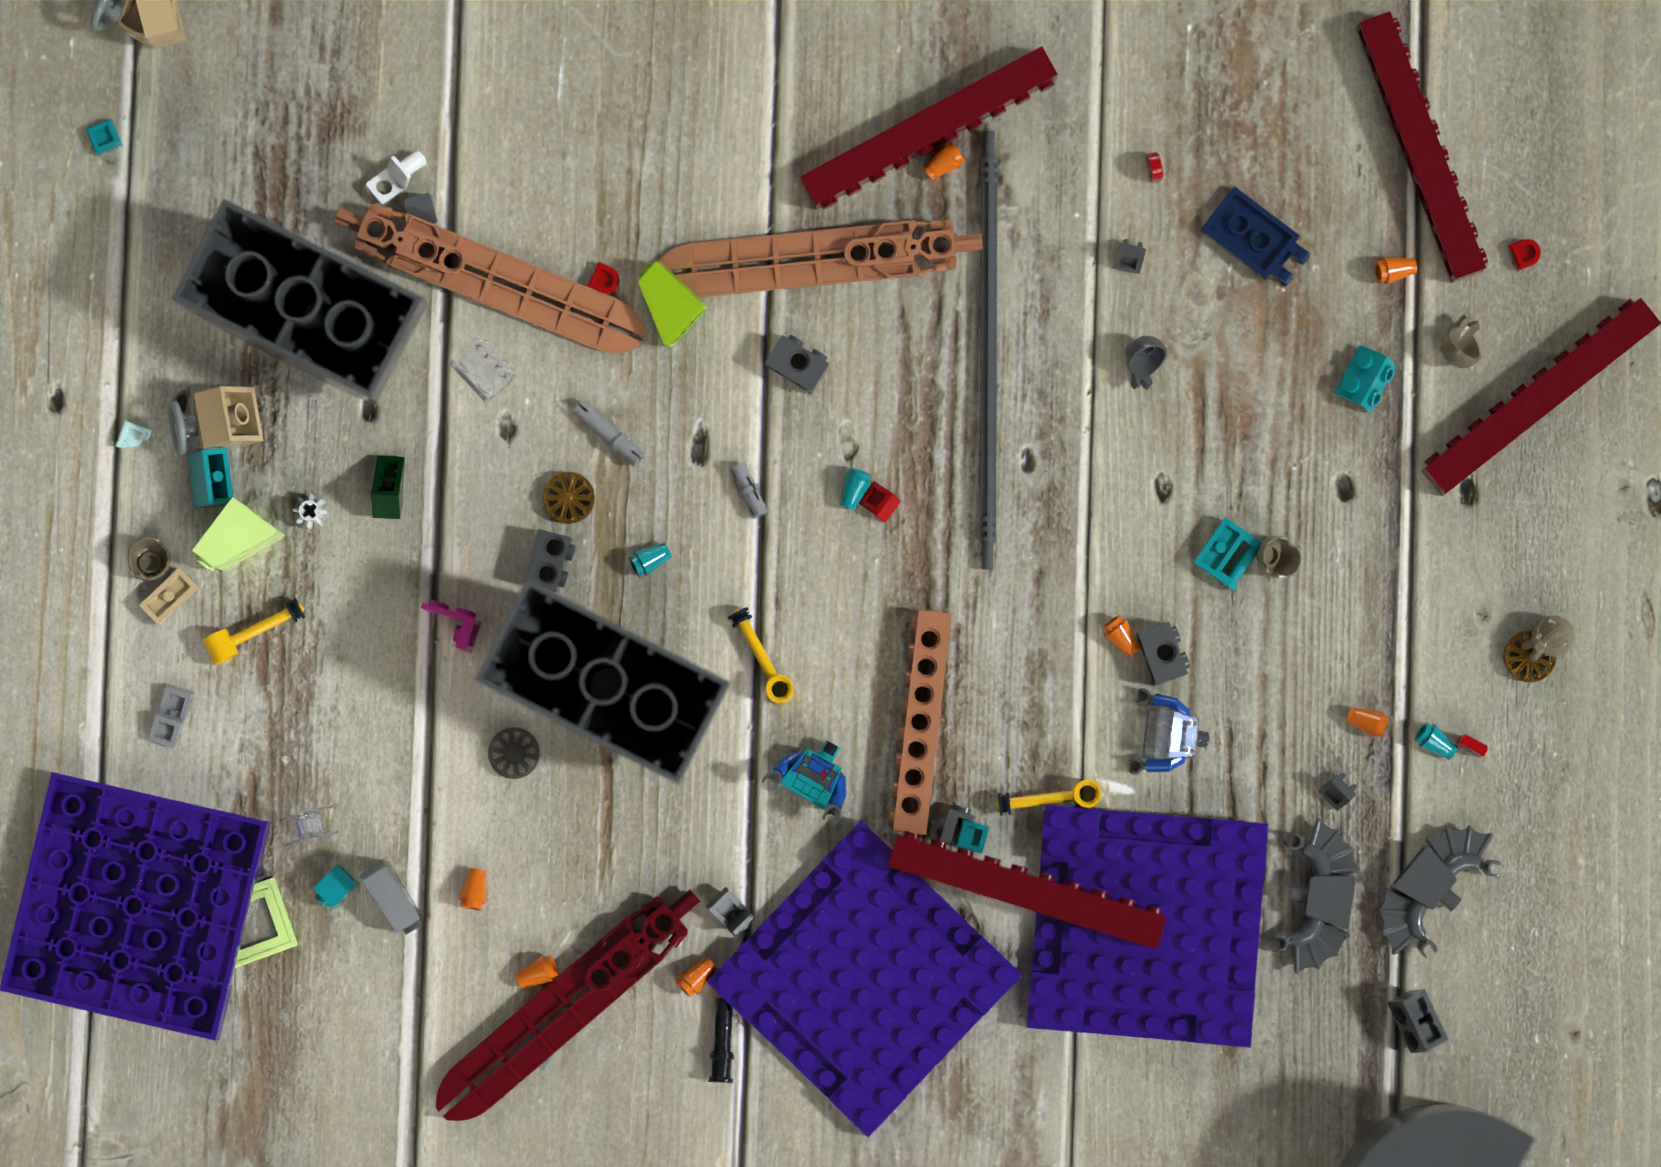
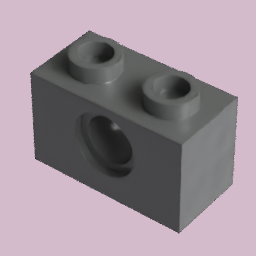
M782 335L767 358L765 366L810 394H813L829 368V363L826 362L828 357L816 349L810 352L803 348L804 342L793 335H789L788 338ZM795 356H803L807 363L804 368L795 369L791 365V360Z
M1166 622L1136 634L1154 686L1188 674L1187 668H1190V663L1186 653H1180L1177 642H1180L1181 639L1176 626L1171 627L1170 622ZM1165 645L1171 649L1172 656L1169 660L1163 661L1158 657L1157 650L1159 646Z

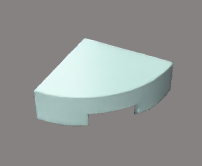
M124 421L115 446L123 449L135 448L149 438L152 430Z

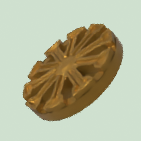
M563 472L555 475L547 483L543 492V503L546 511L553 519L564 524H574L582 521L591 513L595 503V493L592 485L584 476L575 472ZM566 477H572L569 487L566 482ZM560 480L563 489L556 486L555 481ZM577 480H582L583 484L575 489ZM549 489H553L558 495H549ZM585 489H588L590 492L588 495L579 494ZM580 500H588L590 502L589 506H584L580 503ZM549 501H558L552 507L548 505ZM563 507L561 514L556 516L555 511ZM575 507L583 511L581 516L577 515ZM568 509H570L572 515L571 519H566Z
M1532 630L1522 631L1514 635L1507 642L1503 655L1504 663L1508 672L1514 678L1523 682H1537L1546 678L1552 672L1556 664V657L1551 656L1550 662L1541 657L1537 661H1530L1529 657L1534 649L1523 650L1513 644L1517 640L1522 645L1525 642L1523 638L1525 635L1529 636V640L1532 638ZM1509 651L1517 653L1518 656L1510 657ZM1519 661L1520 664L1513 669L1511 664ZM1539 664L1546 666L1547 670L1543 672ZM1526 667V673L1523 677L1520 675V671ZM1532 667L1536 671L1537 677H1532Z

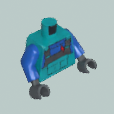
M826 740L818 754L810 749L806 751L797 750L783 757L763 777V783L766 779L774 781V786L771 790H775L781 784L824 809L823 820H825L826 815L832 814L836 818L834 824L838 823L841 809L847 796L846 777L841 772L842 768L832 763L840 747Z

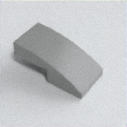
M171 684L165 687L159 711L155 714L148 740L173 749L176 747L193 700L194 692Z

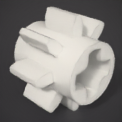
M310 494L307 501L298 498L301 505L299 508L293 509L295 513L300 515L296 522L301 524L307 521L308 529H312L313 523L316 522L323 526L322 516L329 515V512L321 508L325 501L322 499L316 503L313 494ZM308 506L312 508L317 507L314 510L315 517L306 516L308 513L306 508Z

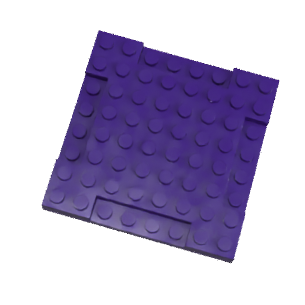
M52 772L0 984V991L205 1039L220 1040L232 990L231 981L256 876H259L271 822Z
M1045 805L1040 872L1055 876L1054 882L1064 885L1066 880L1081 884V891L1091 893L1093 888L1109 893L1107 899L1118 902L1119 897L1136 901L1134 907L1145 910L1146 905L1162 909L1161 915L1167 917L1158 949H1154L1036 912L1027 1028L1251 1048L1269 823Z
M860 821L719 968L707 983L869 1138L907 1098L910 1092L1017 982L1022 974L920 876L888 867L892 849L865 823Z

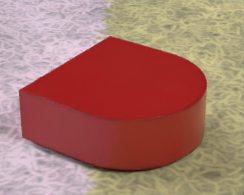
M1159 153L1146 154L1151 182L1161 181L1163 178V168Z
M1523 239L1508 245L1518 271L1533 266L1540 259L1541 249L1534 240Z
M599 262L587 287L607 295L612 294L619 287L620 279L618 273L613 268Z

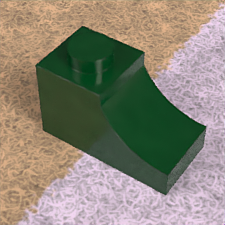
M377 456L371 490L373 518H401L405 457Z

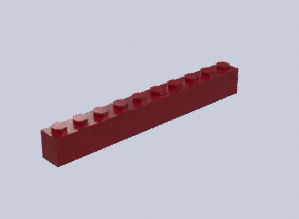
M1391 11L1358 23L1356 30L1450 281L1453 283L1481 273L1486 269L1485 264L1488 263L1487 255L1484 249L1479 248L1477 244L1478 232L1476 226L1468 220L1466 212H1469L1467 202L1463 196H1459L1456 188L1459 186L1457 175L1454 171H1450L1447 161H1449L1448 151L1445 145H1440L1437 136L1440 135L1438 124L1435 119L1431 120L1429 116V100L1426 94H1421L1418 84L1421 81L1416 68L1412 69L1409 62L1411 58L1407 43H1402L1399 35L1401 33L1400 23L1397 17H1392Z
M1043 46L807 172L800 176V181L815 209L817 210L822 207L823 210H826L838 203L837 198L845 194L850 197L861 191V185L869 181L874 184L886 177L885 172L893 168L898 171L910 164L909 159L917 155L922 158L935 150L933 146L941 142L945 145L956 140L959 137L957 133L965 129L968 132L975 130L983 124L981 120L989 116L993 119L999 117L1007 111V106L1016 103L1017 106L1023 104L1031 98V93L1040 90L1041 93L1049 90L1055 85L1054 81L1057 80L1058 73Z
M1630 298L1618 308L1620 314L1614 319L1607 316L1596 325L1599 330L1595 334L1590 336L1587 332L1574 342L1578 347L1571 353L1564 350L1553 360L1556 364L1552 368L1547 370L1544 366L1531 376L1535 380L1527 387L1521 384L1510 394L1513 398L1509 402L1504 404L1501 400L1488 410L1492 414L1484 421L1478 418L1467 427L1470 431L1467 435L1461 438L1458 434L1445 444L1448 450L1443 454L1439 455L1436 451L1426 459L1424 463L1427 466L1421 471L1438 493L1443 496L1658 327L1661 324L1660 320L1643 299L1639 298L1633 302Z
M904 831L903 836L897 834L888 867L1158 949L1167 917L1161 915L1162 909L1146 905L1145 910L1134 907L1136 901L1119 897L1117 902L1107 899L1109 895L1107 892L1094 888L1091 893L1081 891V884L1068 880L1065 881L1064 885L1054 882L1055 876L1039 872L1037 877L1027 874L1028 868L1012 864L1011 868L1000 866L1001 860L985 855L984 860L973 857V851L958 847L957 852L946 849L947 843L931 839L930 844L919 841L921 835Z

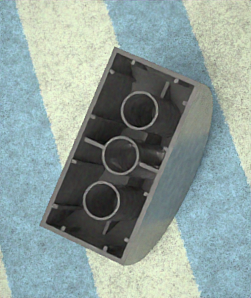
M224 198L171 298L193 314L249 345L318 380L373 404H377L428 305V302L422 296Z
M529 579L526 580L475 681L677 784H680L731 682Z
M1443 1103L1425 1104L1398 1111L1373 1125L1351 1147L1340 1167H1519L1534 1143L1535 1138L1504 1120L1469 1107Z

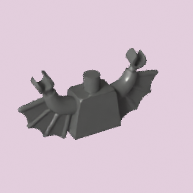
M1321 818L1316 820L1308 844L1303 843L1302 836L1294 832H1289L1296 838V842L1293 845L1283 841L1287 848L1302 851L1301 854L1310 860L1313 876H1308L1306 887L1290 886L1289 901L1304 904L1303 915L1307 917L1302 928L1297 932L1290 933L1288 937L1275 935L1268 940L1278 939L1280 941V947L1271 950L1272 952H1282L1291 944L1294 946V972L1296 974L1309 967L1320 969L1326 959L1339 955L1341 944L1350 937L1348 932L1334 926L1349 929L1356 876L1331 875L1358 873L1360 869L1354 862V847L1345 843L1340 834V829L1335 830L1327 827Z
M1470 825L1463 830H1453L1446 827L1440 835L1426 838L1429 846H1423L1390 887L1394 890L1384 889L1385 900L1381 908L1378 909L1383 919L1381 935L1385 936L1390 942L1393 955L1401 951L1414 938L1418 939L1417 949L1424 957L1427 958L1424 953V948L1427 945H1431L1433 951L1437 953V946L1425 936L1426 930L1423 926V918L1427 909L1433 910L1439 902L1451 912L1458 906L1462 899L1450 890L1457 881L1455 876L1464 869L1476 871L1482 869L1483 873L1487 876H1500L1491 872V866L1493 864L1503 866L1501 862L1496 860L1481 861V856L1493 837L1492 833H1479L1472 829Z

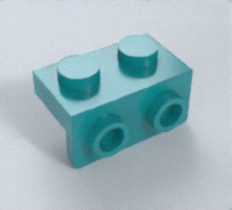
M1359 345L1334 393L1338 397L1359 405L1366 412L1371 413L1373 408L1379 404L1386 384L1392 380L1396 365L1388 356Z

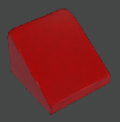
M874 481L858 504L881 521L886 522L901 501L892 492Z

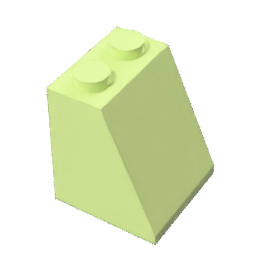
M232 497L192 551L198 555L195 560L207 569L214 571L217 568L225 571L281 540L285 534L242 502Z

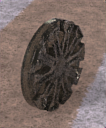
M510 727L499 731L492 738L488 748V759L494 771L502 777L520 779L531 774L537 767L540 760V747L536 738L529 731L519 727ZM520 732V737L515 742L514 733ZM508 733L509 735V744L503 738V734ZM529 737L531 741L522 746L524 739ZM496 741H499L505 748H497L494 745ZM532 747L535 748L534 754L526 753V750ZM493 753L503 754V756L493 759ZM524 758L533 759V764L529 765ZM506 760L504 767L500 770L497 765ZM519 763L525 768V772H519ZM511 764H513L514 771L512 775L507 772Z

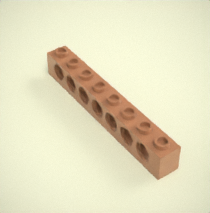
M918 610V616L912 615L910 632H915L916 635L915 643H909L907 659L913 661L911 671H906L904 682V687L909 688L908 699H902L901 715H906L905 726H899L898 742L903 743L902 754L896 753L894 770H900L899 781H893L891 797L896 798L895 809L889 810L888 825L893 826L894 832L904 833V831L919 835H926L951 613ZM926 632L935 634L937 637L936 645L925 647L921 642V636ZM930 660L934 665L933 672L929 675L921 674L918 670L920 661ZM919 687L927 688L931 693L930 699L924 703L917 701L914 695L916 689ZM920 714L926 717L928 723L925 729L916 730L913 728L911 720L915 715ZM913 742H919L924 747V754L919 758L910 756L908 752V747ZM917 770L921 775L920 783L915 786L909 785L905 781L906 772ZM912 797L917 801L918 808L914 813H906L902 809V801L905 798Z

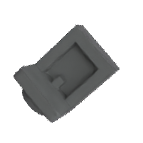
M958 805L955 806L954 810L948 809L946 819L940 818L936 834L941 835L939 841L951 844L958 818L974 822L976 816L970 815L972 809Z
M727 887L706 905L708 910L733 936L745 931L754 919L751 912Z

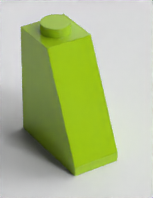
M656 261L653 264L650 262L640 272L642 277L639 279L638 284L663 343L667 347H674L709 306L663 263Z

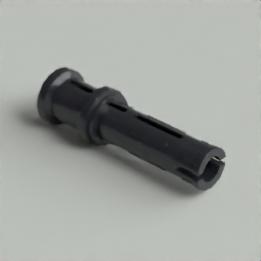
M716 998L714 1051H711L710 1059H712V1075L709 1077L708 1082L733 1083V1078H731V1061L734 1060L735 1056L731 1052L733 1007L724 998Z

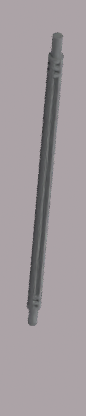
M984 131V158H981V234L983 250H981L980 542H982V570H993V543L996 542L998 159L995 158V131Z

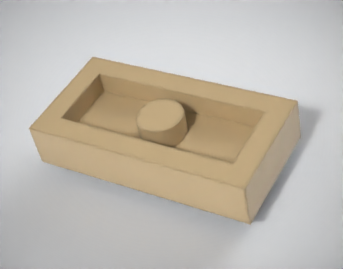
M179 567L139 606L160 626L200 587Z

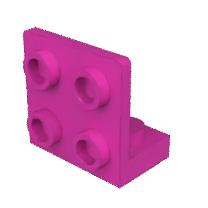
M430 600L429 604L422 602L421 608L427 612L463 622L462 626L457 625L453 641L456 642V648L472 653L481 621L475 618L476 614L457 607L456 612L450 611V606L435 600Z

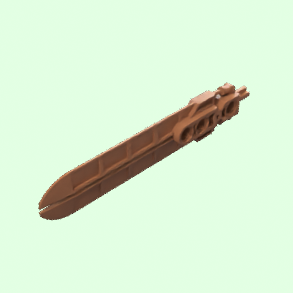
M374 203L370 205L365 217L340 207L335 216L334 223L358 232L355 241V247L358 251L370 258L376 257L397 270L602 352H628L639 348L643 343L640 340L608 328L609 323L644 337L646 335V329L638 314L630 306L617 298L600 293L590 287L451 232L416 216L392 211L393 208ZM393 216L405 219L406 227L404 231L398 232L393 221L385 218L390 219ZM377 223L382 225L383 232L379 237L374 238L369 236L368 230L371 225ZM429 244L434 247V254L430 258H422L419 251L423 245ZM374 246L384 250L395 246L396 251L388 259L378 253V249ZM449 255H457L460 258V263L456 268L450 269L445 266V259ZM466 266H471L489 275L485 278L465 270ZM494 276L527 289L526 294L493 281ZM532 292L565 305V308L562 309L531 296ZM572 307L604 320L601 325L569 311Z
M931 219V222L910 220L877 225L690 243L670 250L658 262L663 263L669 270L692 269V273L677 274L676 276L701 298L917 277L934 271L937 274L956 268L957 252L983 250L982 234L954 236L953 223L950 220ZM916 227L931 228L932 231L925 232L919 241L913 239ZM939 239H944L949 243L948 249L943 253H938L933 249L935 241ZM885 244L891 245L894 248V253L889 258H882L878 254L880 247ZM857 247H862L866 250V256L861 261H855L851 257L852 251ZM845 254V258L821 260L820 257L823 255ZM921 255L928 262L936 263H934V266L919 269L915 263V258ZM815 256V261L780 264L779 261ZM774 260V265L739 268L738 265ZM733 265V269L698 272V268Z

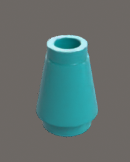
M851 467L849 473L846 472L839 504L855 510L871 485L870 478L872 475Z
M664 542L633 552L634 555L629 557V561L638 577L642 575L648 576L666 562L667 559L671 558L672 554Z
M1426 722L1415 736V741L1419 743V747L1445 757L1448 760L1454 756L1458 749V746L1435 724L1431 725Z

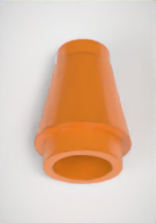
M952 142L948 146L945 144L923 168L929 177L934 180L961 167V163L965 161V158Z
M1381 257L1379 261L1374 263V274L1378 283L1384 282V284H1389L1417 273V263L1414 258Z
M1120 615L1114 617L1102 627L1105 631L1104 636L1127 657L1132 656L1141 648L1127 619H1123Z
M1351 707L1346 722L1373 738L1375 736L1382 738L1390 717L1383 715L1384 712Z
M470 868L458 898L461 900L460 907L477 911L482 910L483 904H486L485 870Z
M542 955L516 973L517 982L522 989L551 982L554 980V977L559 976L557 964L551 955L546 957Z
M705 957L703 960L679 973V978L675 982L688 997H691L694 993L697 995L717 968L709 958Z

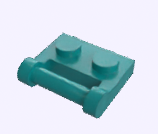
M1225 517L1193 564L1221 582L1228 589L1235 591L1239 585L1237 583L1256 556L1262 542ZM1244 541L1249 546L1227 576L1221 571L1241 542Z

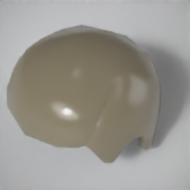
M1282 536L1268 537L1262 542L1257 552L1259 567L1270 577L1290 578L1298 572L1301 565L1300 548L1292 545L1289 542V538Z
M143 537L136 540L129 548L127 558L129 568L141 580L155 581L163 577L170 568L169 551L157 538Z

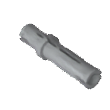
M582 400L579 403L580 406L577 405L572 413L610 445V449L613 452L617 451L633 467L638 465V461L644 458L645 453L628 440L626 433L623 432L621 434L585 400Z

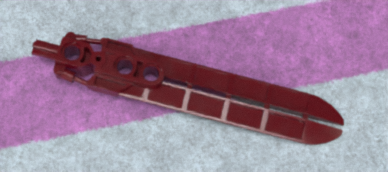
M689 889L670 906L661 897H654L641 905L640 910L626 917L447 1072L438 1088L435 1107L438 1112L467 1087L471 1089V1092L442 1117L449 1121H462L475 1118L486 1112L658 965L673 947L677 948L688 935V929L680 919L701 902L698 897ZM653 912L643 921V931L637 934L633 929L632 921L643 914L648 915ZM665 914L670 917L671 926L668 930L663 931L657 927L656 919L659 915ZM674 933L668 940L669 944L661 954L655 953L649 948L651 942H663ZM618 951H624L629 956L628 964L624 967H619L614 962V955ZM602 969L607 973L608 978L604 985H598L593 981L592 976L595 970ZM586 985L591 988L575 1003L571 1004L569 1002ZM565 1005L568 1008L541 1032L537 1029L539 1025L560 1007ZM531 1032H533L535 1037L531 1039L526 1045H524L519 1051H517L511 1058L508 1059L505 1056L525 1037H527ZM501 1060L504 1063L477 1087L474 1085L473 1082L496 1062Z

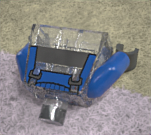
M1145 688L1138 690L1139 693L1148 695L1147 700L1144 702L1135 700L1139 706H1148L1142 758L1147 760L1142 761L1138 757L1131 758L1129 761H1137L1140 764L1138 771L1129 770L1131 774H1138L1142 770L1147 772H1169L1183 765L1186 758L1194 757L1196 747L1206 748L1208 746L1209 733L1198 730V718L1191 716L1190 709L1178 698L1157 693L1151 695Z

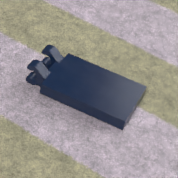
M1235 186L1200 229L1202 233L1265 281L1272 275L1285 287L1293 279V274L1282 267L1288 258L1292 256L1294 260L1303 266L1310 257V253L1296 243L1300 238L1299 234Z

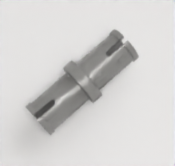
M740 463L729 469L740 490L738 494L740 498L743 497L752 518L756 519L768 513L769 511L758 491L760 487L758 483L755 484L746 463Z

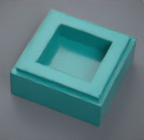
M112 119L86 129L95 153L98 156L123 145Z
M963 819L955 846L982 853L989 826Z

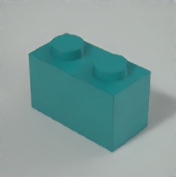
M227 448L205 449L188 454L194 508L227 505L233 497Z

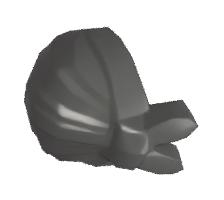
M1141 336L1126 347V363L1131 372L1130 384L1134 390L1140 384L1144 389L1148 390L1153 383L1149 375L1158 370L1166 360L1167 349L1164 343L1156 337Z

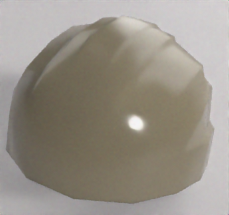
M1462 315L1459 318L1457 325L1445 335L1440 346L1445 360L1458 368H1469L1481 359L1480 347L1473 336L1480 329L1478 321H1472L1467 325L1468 319L1466 315Z
M1557 615L1543 617L1534 625L1532 638L1524 642L1521 648L1523 650L1534 649L1529 657L1530 661L1533 662L1537 661L1542 654L1555 657L1562 656L1573 645L1575 639L1574 629L1565 618Z

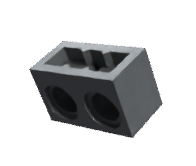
M539 529L524 583L529 579L557 593L560 587L564 588L568 578V572L564 571L567 560L572 561L576 545L572 544L573 539ZM552 541H559L562 544V551L558 555H550L547 551L548 545ZM547 567L553 568L555 571L554 579L550 582H543L540 578L541 571Z
M1425 989L1409 990L1387 1002L1410 1053L1428 1052L1449 1040Z

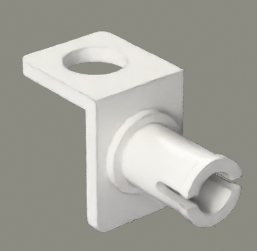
M415 150L414 153L401 162L395 156H392L387 168L368 181L365 186L378 203L384 205L406 190L410 175L422 166H425L427 164L426 159L418 150ZM380 181H387L390 183L392 190L389 194H380L376 189V184Z

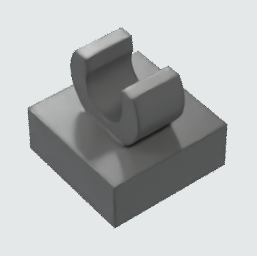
M1124 239L1122 243L1119 242L1113 268L1140 274L1146 249L1143 248L1142 242H1138L1137 246L1127 244L1128 239Z
M1344 773L1339 776L1335 775L1318 791L1336 811L1340 810L1356 795L1354 792L1356 785L1353 784L1349 787L1343 781L1346 777Z

